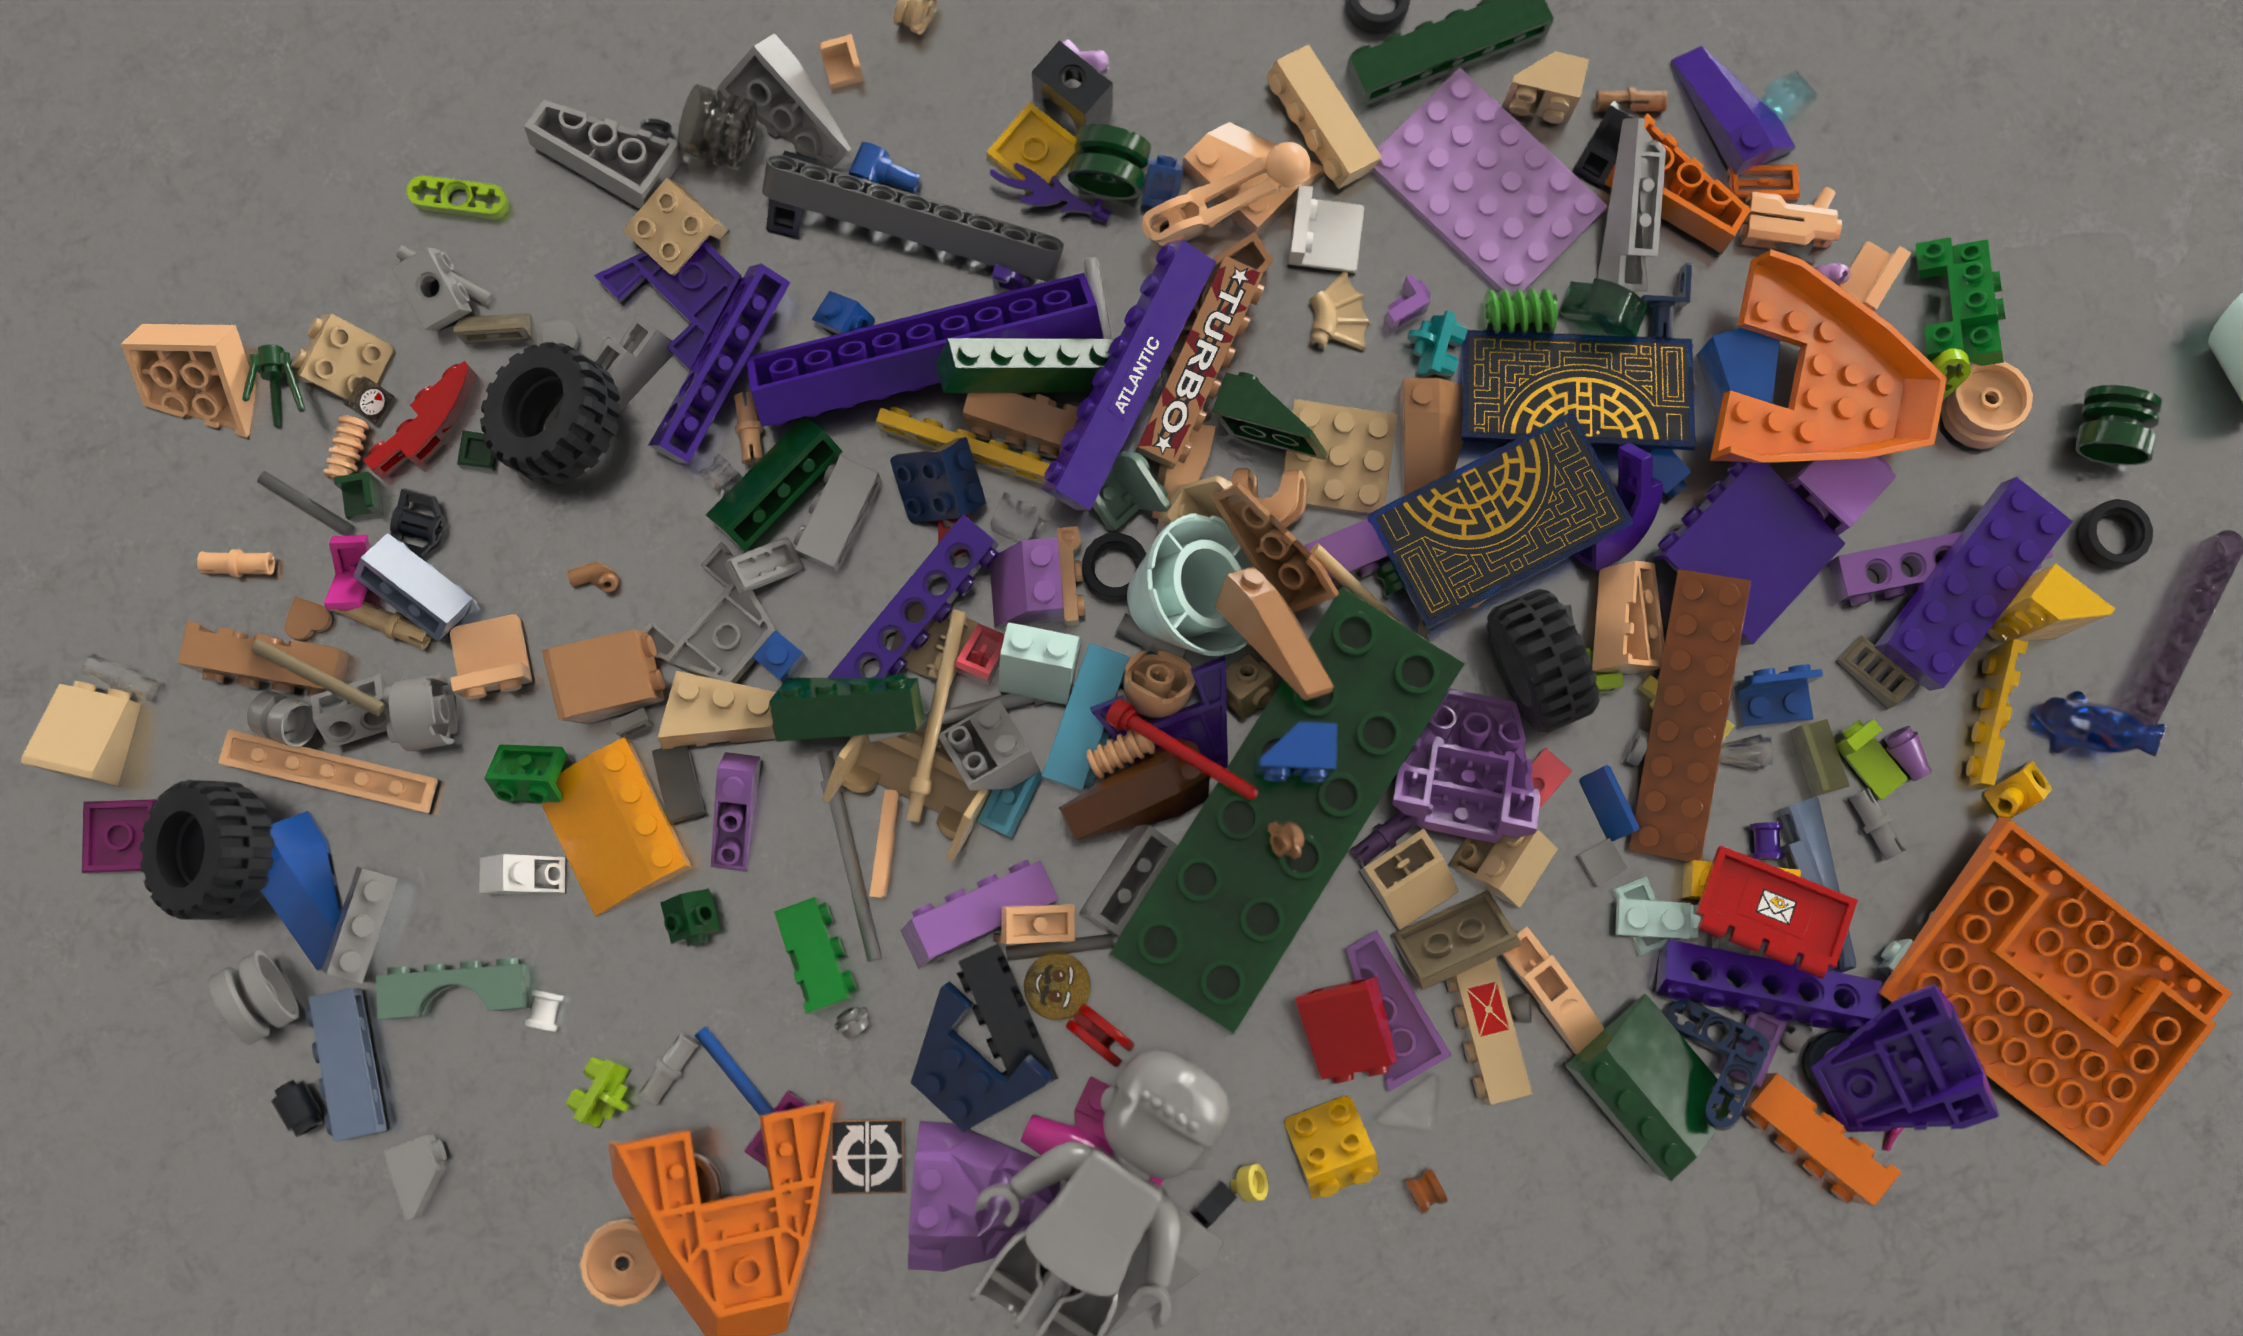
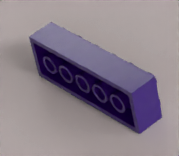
M2018 477L2000 483L1874 647L1929 691L1945 688L2073 521Z

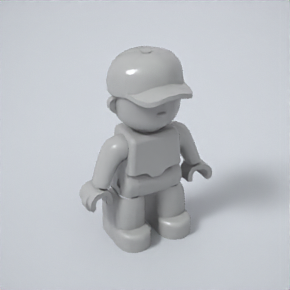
M1154 1049L1140 1053L1123 1068L1116 1081L1117 1087L1107 1088L1101 1099V1107L1105 1111L1103 1121L1104 1135L1108 1145L1114 1150L1113 1154L1101 1146L1092 1148L1085 1143H1063L1053 1147L1012 1177L1010 1185L1007 1183H996L981 1192L976 1201V1211L988 1209L990 1199L994 1196H1002L1009 1201L1011 1210L1003 1224L1010 1228L1019 1214L1022 1198L1028 1199L1056 1182L1068 1180L1056 1198L1045 1207L1029 1227L1017 1232L1004 1245L969 1300L974 1302L979 1294L992 1299L1014 1316L1015 1321L1012 1326L1018 1329L1033 1302L1053 1273L1068 1284L1034 1336H1103L1115 1313L1119 1288L1132 1254L1142 1236L1146 1233L1148 1250L1145 1279H1147V1282L1139 1285L1132 1292L1126 1305L1134 1309L1143 1296L1152 1295L1161 1303V1308L1152 1317L1155 1330L1163 1327L1168 1322L1171 1315L1170 1296L1165 1286L1170 1284L1179 1245L1181 1225L1179 1213L1175 1205L1163 1194L1162 1187L1150 1178L1153 1176L1159 1179H1171L1184 1174L1190 1169L1200 1170L1204 1168L1212 1159L1209 1147H1214L1223 1135L1230 1113L1228 1096L1217 1081L1194 1062L1172 1052Z

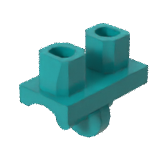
M1447 310L1444 312V315H1434L1430 322L1422 321L1420 330L1412 329L1408 332L1407 339L1415 344L1413 354L1421 356L1416 371L1417 375L1427 377L1436 374L1448 377L1456 373L1459 361L1457 357L1446 353L1448 344L1455 347L1462 345L1468 330L1465 326L1455 321L1456 313Z

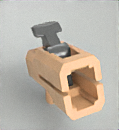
M1824 187L1815 204L1807 206L1787 204L1780 195L1752 191L1745 200V205L1751 210L1744 220L1748 224L1742 225L1741 245L1777 249L1786 252L1790 256L1802 259L1813 266L1816 261L1813 257L1809 256L1812 246L1828 248L1834 240L1837 241L1841 234L1842 221L1837 220V210L1828 209L1836 194L1835 191Z

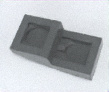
M689 746L652 750L658 782L670 824L705 815L701 791L695 777Z

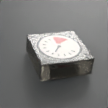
M363 376L344 405L368 422L376 425L395 396L371 379Z

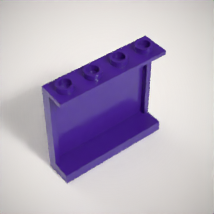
M1733 462L1727 470L1730 473L1729 476L1722 483L1720 481L1716 482L1706 491L1704 496L1707 499L1699 508L1697 506L1691 508L1681 519L1684 524L1676 532L1671 531L1658 543L1660 550L1653 558L1656 561L1664 559L1676 572H1678V569L1751 580L1741 646L1754 644L1846 543L1767 462Z

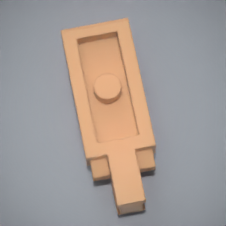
M1078 526L1057 528L1064 621L1067 627L1079 626L1078 616H1085L1084 595H1077L1076 582L1082 581L1081 560L1074 561L1075 553L1082 546Z

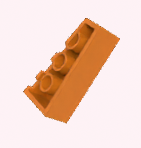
M1647 113L1644 117V128L1652 139L1660 141L1666 150L1661 218L1723 254L1751 209L1718 179L1713 180L1703 171L1704 166L1695 157L1693 159L1689 158L1677 146L1679 142L1669 133L1665 135L1655 126L1656 121ZM1615 165L1604 183L1612 188Z
M1767 1073L1762 1086L1759 1089L1755 1088L1746 1102L1744 1109L1749 1112L1746 1118L1760 1130L1764 1131L1767 1128L1777 1137L1774 1142L1786 1153L1792 1155L1795 1152L1805 1161L1802 1165L1803 1168L1819 1180L1823 1176L1833 1185L1830 1191L1846 1204H1849L1851 1201L1853 1203L1875 1206L1902 1172L1892 1164L1889 1166L1880 1165L1873 1159L1875 1150L1865 1142L1861 1143L1854 1137L1850 1136L1849 1139L1843 1134L1846 1130L1841 1123L1824 1112L1818 1115L1815 1112V1109L1818 1107L1816 1103L1778 1073Z

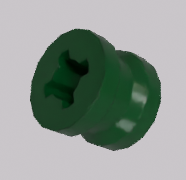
M1398 560L1386 564L1375 571L1377 578L1382 580L1385 585L1383 592L1386 598L1413 588Z

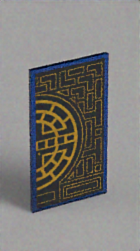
M1467 330L1463 342L1462 430L1460 431L1462 441L1525 443L1571 420L1585 446L1620 447L1631 443L1638 448L1695 451L1697 441L1695 438L1694 345L1692 339L1534 332L1509 333V331H1500L1499 334H1496L1495 331Z
M1573 411L1367 514L1368 522L1372 525L1426 629L1634 524L1633 518L1629 515Z

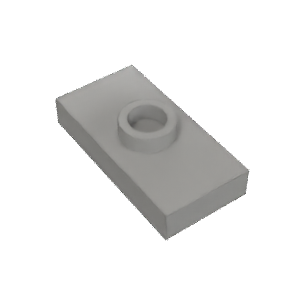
M788 536L727 559L724 564L740 595L800 572L804 567Z

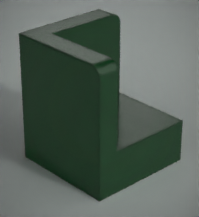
M367 471L334 477V485L342 490L345 517L348 520L384 515L380 481Z

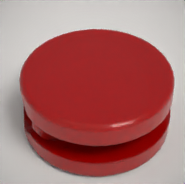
M1083 1003L1078 1008L1080 1013H1076L1073 1017L1074 1021L1070 1019L1065 1027L1117 1068L1123 1060L1110 1051L1111 1045L1116 1041L1130 1052L1135 1043L1091 1007Z

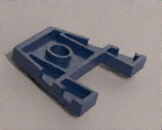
M948 981L940 988L911 1084L964 1132L1043 1088L1052 1081L1054 1076L1031 1055L1023 1060L1009 1079L1001 1074L954 1031L953 1028L973 1002Z

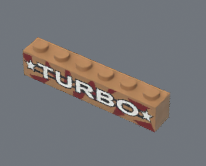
M1226 255L1224 256L1134 452L1171 469L1176 466L1178 461L1183 464L1185 463L1193 445L1187 442L1192 429L1199 432L1207 412L1201 409L1206 399L1213 400L1222 381L1216 378L1221 366L1228 368L1236 349L1230 346L1235 335L1242 337L1250 321V317L1246 316L1245 313L1249 304L1257 305L1265 286L1259 284L1264 273Z

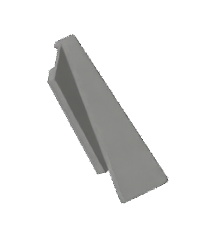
M1629 118L1622 121L1596 285L1598 290L1647 292L1646 256L1658 257L1666 150L1660 141L1653 140L1644 128L1645 120L1643 118Z
M636 315L620 344L607 337L591 358V360L602 366L605 371L609 372L614 379V385L618 388L620 400L617 403L621 405V410L673 356L667 349V346L673 340L639 315ZM563 398L546 419L545 430L556 419L561 409Z

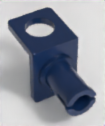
M1685 263L1679 269L1678 297L1643 295L1637 300L1638 306H1650L1653 309L1651 339L1659 340V337H1662V340L1674 339V309L1683 308L1690 303L1692 263Z

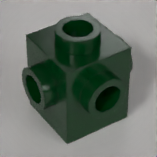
M709 888L682 893L660 902L664 915V925L669 934L671 944L686 941L687 947L696 946L708 942L707 935L720 930L718 914Z

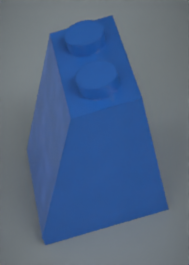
M1739 328L1713 335L1697 353L1698 362L1717 421L1723 394L1730 390L1769 403L1773 402L1780 340Z

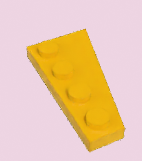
M2013 639L1991 649L1984 657L1982 672L1986 674L1985 683L1977 697V707L1981 709L1979 721L1975 722L1971 735L1972 741L1975 742L1973 756H1970L1966 767V775L1970 777L1969 787L1985 789L1995 785L2005 743L2004 737L1999 736L2000 730L2006 728L2011 718L2013 707L2010 706L2007 699L2014 686L2019 684L2021 671L2015 670L2018 653L2026 654L2027 641Z

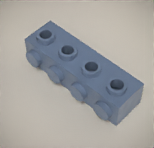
M351 987L308 997L310 1006L306 1007V1018L309 1026L314 1028L316 1042L312 1043V1053L315 1062L320 1063L322 1078H319L318 1086L322 1099H326L329 1113L325 1115L327 1133L333 1136V1142L387 1131L362 988Z

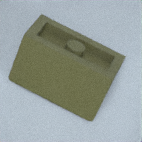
M1828 719L1811 724L1806 723L1790 730L1812 797L1850 786Z

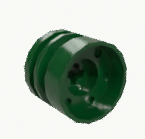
M2101 385L2091 387L2085 391L2084 404L2086 406L2082 408V418L2088 422L2079 426L2076 452L2082 457L2106 464L2139 465L2151 461L2156 434L2150 429L2159 423V415L2157 413L2161 411L2162 399L2155 393L2131 386Z

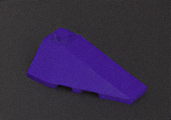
M1703 46L1671 60L1673 68L1728 168L1731 167L1735 175H1740L1749 168L1762 165L1796 148L1780 118Z

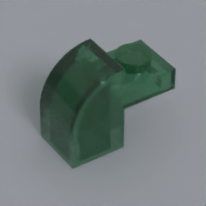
M1594 278L1593 283L1571 281L1560 313L1567 319L1596 322L1607 334L1637 337L1648 305L1630 289L1608 280Z

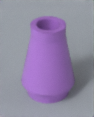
M1910 726L1902 727L1884 739L1888 745L1886 747L1888 753L1902 766L1913 781L1922 779L1932 772L1928 765L1918 732H1913Z

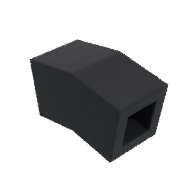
M1220 1180L1190 1213L1207 1229L1235 1201L1237 1196Z

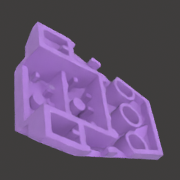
M1449 688L1397 772L1392 805L1403 814L1414 816L1417 825L1422 829L1495 843L1500 841L1502 835L1517 838L1535 834L1541 798L1538 788L1534 789L1531 777L1533 766L1531 759L1526 757L1524 749L1526 738L1517 702Z
M920 1121L917 1151L914 1159L908 1234V1269L945 1272L996 1258L1004 1245L1017 1232L1029 1227L1045 1207L1056 1198L1060 1192L1061 1181L1044 1188L1028 1199L1022 1198L1019 1214L1009 1228L1003 1224L1011 1210V1205L1005 1197H992L989 1208L976 1211V1201L985 1188L996 1183H1007L1010 1185V1179L1036 1160L1037 1157L1021 1150L1018 1151L971 1130L963 1132L954 1123Z

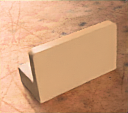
M1867 241L1849 268L1850 277L1848 281L1840 283L1839 287L1872 311H1875L1911 252L1899 246L1890 254L1872 242Z
M1075 905L1001 906L1002 933H994L993 941L1004 944L1075 941Z

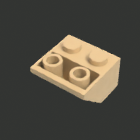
M1556 51L1513 76L1502 107L1509 109L1511 113L1519 116L1531 114L1540 116L1546 122L1553 124L1568 123L1581 97L1589 59Z
M1424 828L1360 870V873L1398 930L1403 929L1459 892L1443 856Z
M1538 829L1535 834L1517 838L1502 835L1500 841L1495 843L1466 838L1449 865L1494 896L1520 908L1558 848Z

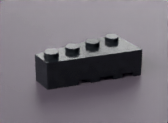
M999 943L958 961L962 971L958 972L957 975L965 993L971 991L977 1003L971 1006L980 1026L986 1024L991 1034V1037L986 1039L994 1059L1001 1057L1006 1071L1001 1072V1074L1009 1079L1023 1060L1031 1055L1054 1076L1052 1081L1059 1079Z

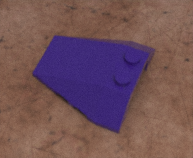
M1936 984L1900 996L1812 1066V1071L1837 1121L1844 1126L1846 1132L1891 1131V1128L1914 1127V1130H1927V1127L1951 1126V1129H1964L1999 1117L1984 1068L1953 1004Z

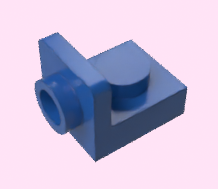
M1157 155V160L1149 158L1141 199L1142 205L1156 207L1167 200L1178 197L1183 167L1177 164L1176 158L1165 155Z

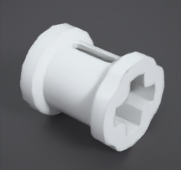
M532 990L533 1004L530 1017L525 1020L524 1026L556 1032L555 1018L559 1002L564 1000V996Z

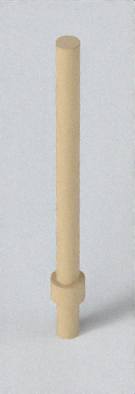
M952 610L916 775L911 777L908 791L912 792L905 819L908 821L920 823L925 796L930 795L932 781L929 778L966 617V612Z

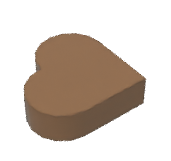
M294 597L285 621V632L289 637L297 641L308 640L314 632H324L331 626L333 620L332 613L320 604Z

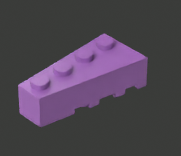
M1024 860L1008 868L1010 874L998 879L997 875L993 874L977 882L978 889L966 894L963 888L944 897L946 903L933 908L932 903H929L912 912L914 918L910 919L900 931L917 968L920 969L930 964V961L940 954L947 956L969 944L970 940H980L1000 930L1002 926L1001 906L1053 905L1059 900L1041 861L1030 865L1028 860Z

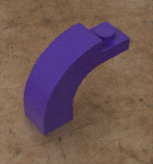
M1631 443L1618 447V486L1614 499L1626 520L1574 546L1575 559L1597 571L1625 557L1643 539L1656 517L1663 493V482L1652 477L1653 455Z

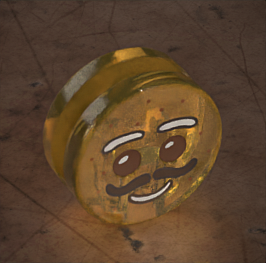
M1046 954L1038 958L1026 973L1024 980L1025 997L1031 1008L1044 1018L1051 1020L1071 1018L1076 1013H1079L1078 1008L1083 1003L1086 1004L1090 996L1091 982L1085 966L1069 954Z

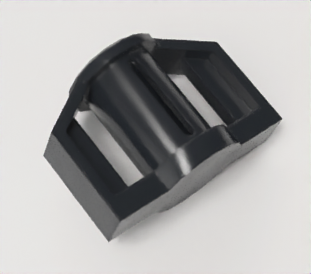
M404 488L401 489L398 505L391 518V536L398 541H401L403 534L428 540L424 547L405 543L413 553L422 558L440 540L444 528V519L436 496ZM410 502L431 507L434 517L411 511L409 509Z

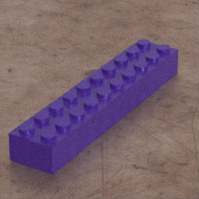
M1084 273L749 356L747 368L751 393L761 426H779L787 423L789 420L805 416L815 417L824 411L836 408H851L860 402L872 399L883 400L892 394L904 391H919L925 386L940 383L936 363L948 338L1104 339L1097 304Z

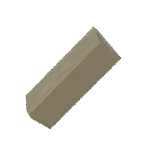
M529 313L462 317L454 326V333L463 343L532 338L531 316Z

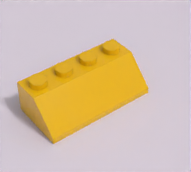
M2055 563L2030 576L1989 629L1988 634L2000 642H2009L2013 639L2027 642L2056 639L2111 615L2115 608Z

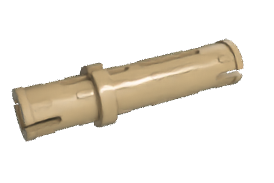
M363 601L360 608L350 611L328 609L385 633V637L391 640L397 638L422 650L428 646L432 638L427 636L428 633L412 621L406 619L400 612H395L394 614L366 601Z

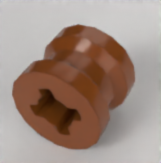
M1432 1169L1424 1171L1423 1176L1417 1180L1409 1179L1405 1181L1406 1188L1421 1214L1428 1212L1430 1206L1435 1203L1442 1205L1448 1201Z

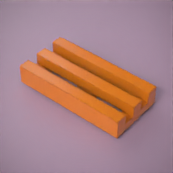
M1798 164L1757 165L1740 174L1791 175V179L1738 180V174L1735 175L1731 167L1728 168V175L1730 176L1728 186L1730 191L1741 201H1745L1752 191L1780 195L1784 201H1797L1800 198ZM1739 188H1791V190H1739Z

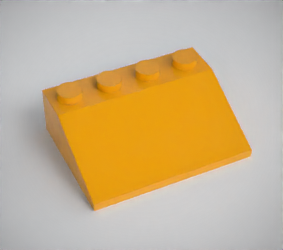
M625 737L589 754L562 771L556 782L563 795L561 801L541 803L595 917L693 868L672 824L668 820L667 813L633 743Z

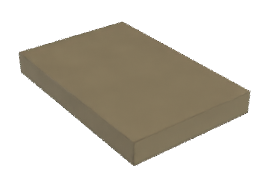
M1485 891L1391 934L1396 947L1422 990L1521 946L1518 935L1489 891Z

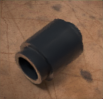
M291 1080L274 1091L276 1097L271 1102L288 1132L293 1131L296 1137H300L323 1123L319 1116L322 1112L305 1082L296 1084L295 1080Z

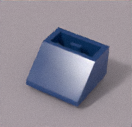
M1299 722L1260 758L1256 766V774H1264V780L1286 781V777L1292 775L1301 776V782H1323V779L1330 777L1336 769L1337 724Z

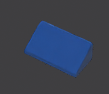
M1605 765L1579 779V783L1607 839L1610 838L1611 841H1615L1639 830V824L1610 766Z

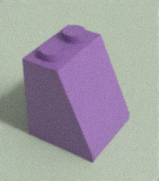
M1880 456L1866 459L1810 461L1788 485L1837 535H1840L1856 522L1897 476L1891 471L1889 463Z
M1058 538L1022 540L1000 552L990 565L994 628H1007L1008 622L1024 626L1065 623Z

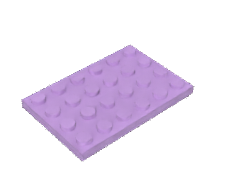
M1461 68L1453 73L1377 148L1382 158L1372 170L1385 185L1499 292L1502 289L1508 290L1511 297L1515 289H1521L1524 292L1608 207Z

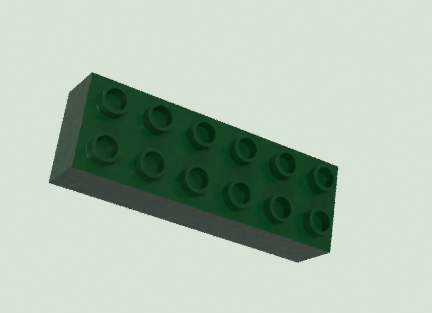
M1341 587L1338 596L1334 598L1308 639L1334 686L1332 692L1304 700L1284 679L1282 680L1226 768L1255 786L1258 790L1257 797L1249 800L1220 782L1216 784L1108 956L1109 959L1228 1035H1233L1465 664ZM1299 722L1337 724L1336 769L1330 777L1324 778L1323 782H1301V776L1292 775L1286 777V781L1264 780V774H1256V766L1260 758ZM1276 821L1279 825H1282L1285 822L1291 821L1300 827L1304 835V845L1300 848V857L1293 859L1290 855L1277 856L1274 853L1270 843L1271 834L1268 831V825L1271 822Z

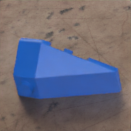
M306 811L272 824L273 828L270 830L271 837L274 838L275 848L271 850V858H274L272 869L268 870L267 877H269L267 886L261 892L315 969L319 971L323 967L342 910L339 909L337 901L336 881L334 874L331 872L327 840L311 813Z

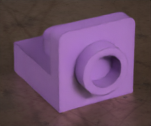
M1413 274L1405 277L1403 289L1409 298L1407 299L1406 296H1402L1388 306L1389 310L1384 322L1391 333L1427 312L1430 304L1429 298L1431 296L1427 286L1422 280L1417 281Z

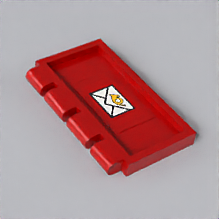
M1719 846L1716 850L1695 915L1701 917L1698 925L1699 930L1723 939L1727 928H1730L1732 931L1729 942L1756 953L1759 951L1763 941L1766 943L1763 952L1764 956L1792 966L1798 955L1800 956L1799 970L1823 979L1828 968L1833 969L1837 966L1858 900L1727 847Z

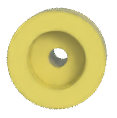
M1259 1164L1240 1167L1236 1178L1230 1182L1231 1190L1233 1193H1239L1240 1197L1248 1203L1264 1200L1269 1188L1265 1170Z

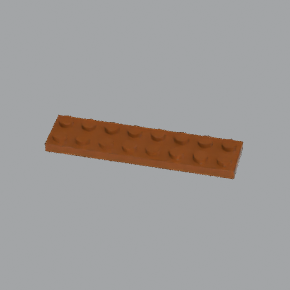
M1678 569L1635 812L1639 830L1632 832L1629 846L1630 851L1687 862L1692 860L1702 861L1751 580Z

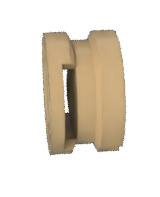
M898 0L893 16L894 24L901 26L904 23L910 27L912 32L921 35L933 16L938 0Z

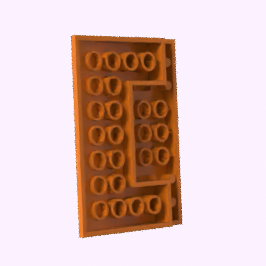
M2001 816L1997 819L1878 992L1893 1003L1900 996L1936 984L1953 1004L1984 1068L1986 1076L2104 1167L2217 1024L2212 1019L2232 995L2229 989L2011 819Z

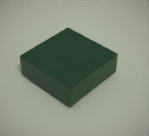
M462 431L457 460L459 467L487 471L495 470L496 458L491 454V450L487 448L484 442L483 435L485 433Z

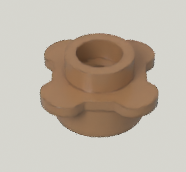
M1276 821L1271 822L1268 825V831L1271 834L1270 843L1274 853L1277 856L1290 855L1293 859L1300 857V848L1304 845V835L1300 827L1291 821L1285 822L1282 825H1279Z

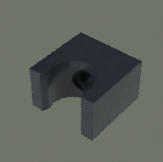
M1060 40L1032 71L1033 98L1042 105L1048 99L1059 105L1073 120L1076 132L1082 126L1099 124L1112 109L1113 82ZM1074 79L1079 81L1081 85L1077 88H1068L1064 83L1067 80Z

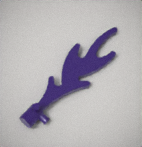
M1015 163L1013 168L1025 177V180L1007 178L993 169L989 172L990 176L1007 186L1031 191L1033 195L1022 196L1020 198L1021 203L1032 206H1049L1065 201L1067 205L1060 209L1061 214L1067 212L1086 213L1091 215L1090 218L1107 224L1111 211L1102 208V199L1097 198L1093 207L1069 192L1056 176L1051 178L1054 187H1050L1041 176L1018 163Z

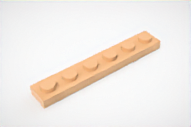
M231 729L227 730L218 764L427 814L430 812L438 779L303 746L290 747L273 739L270 740Z

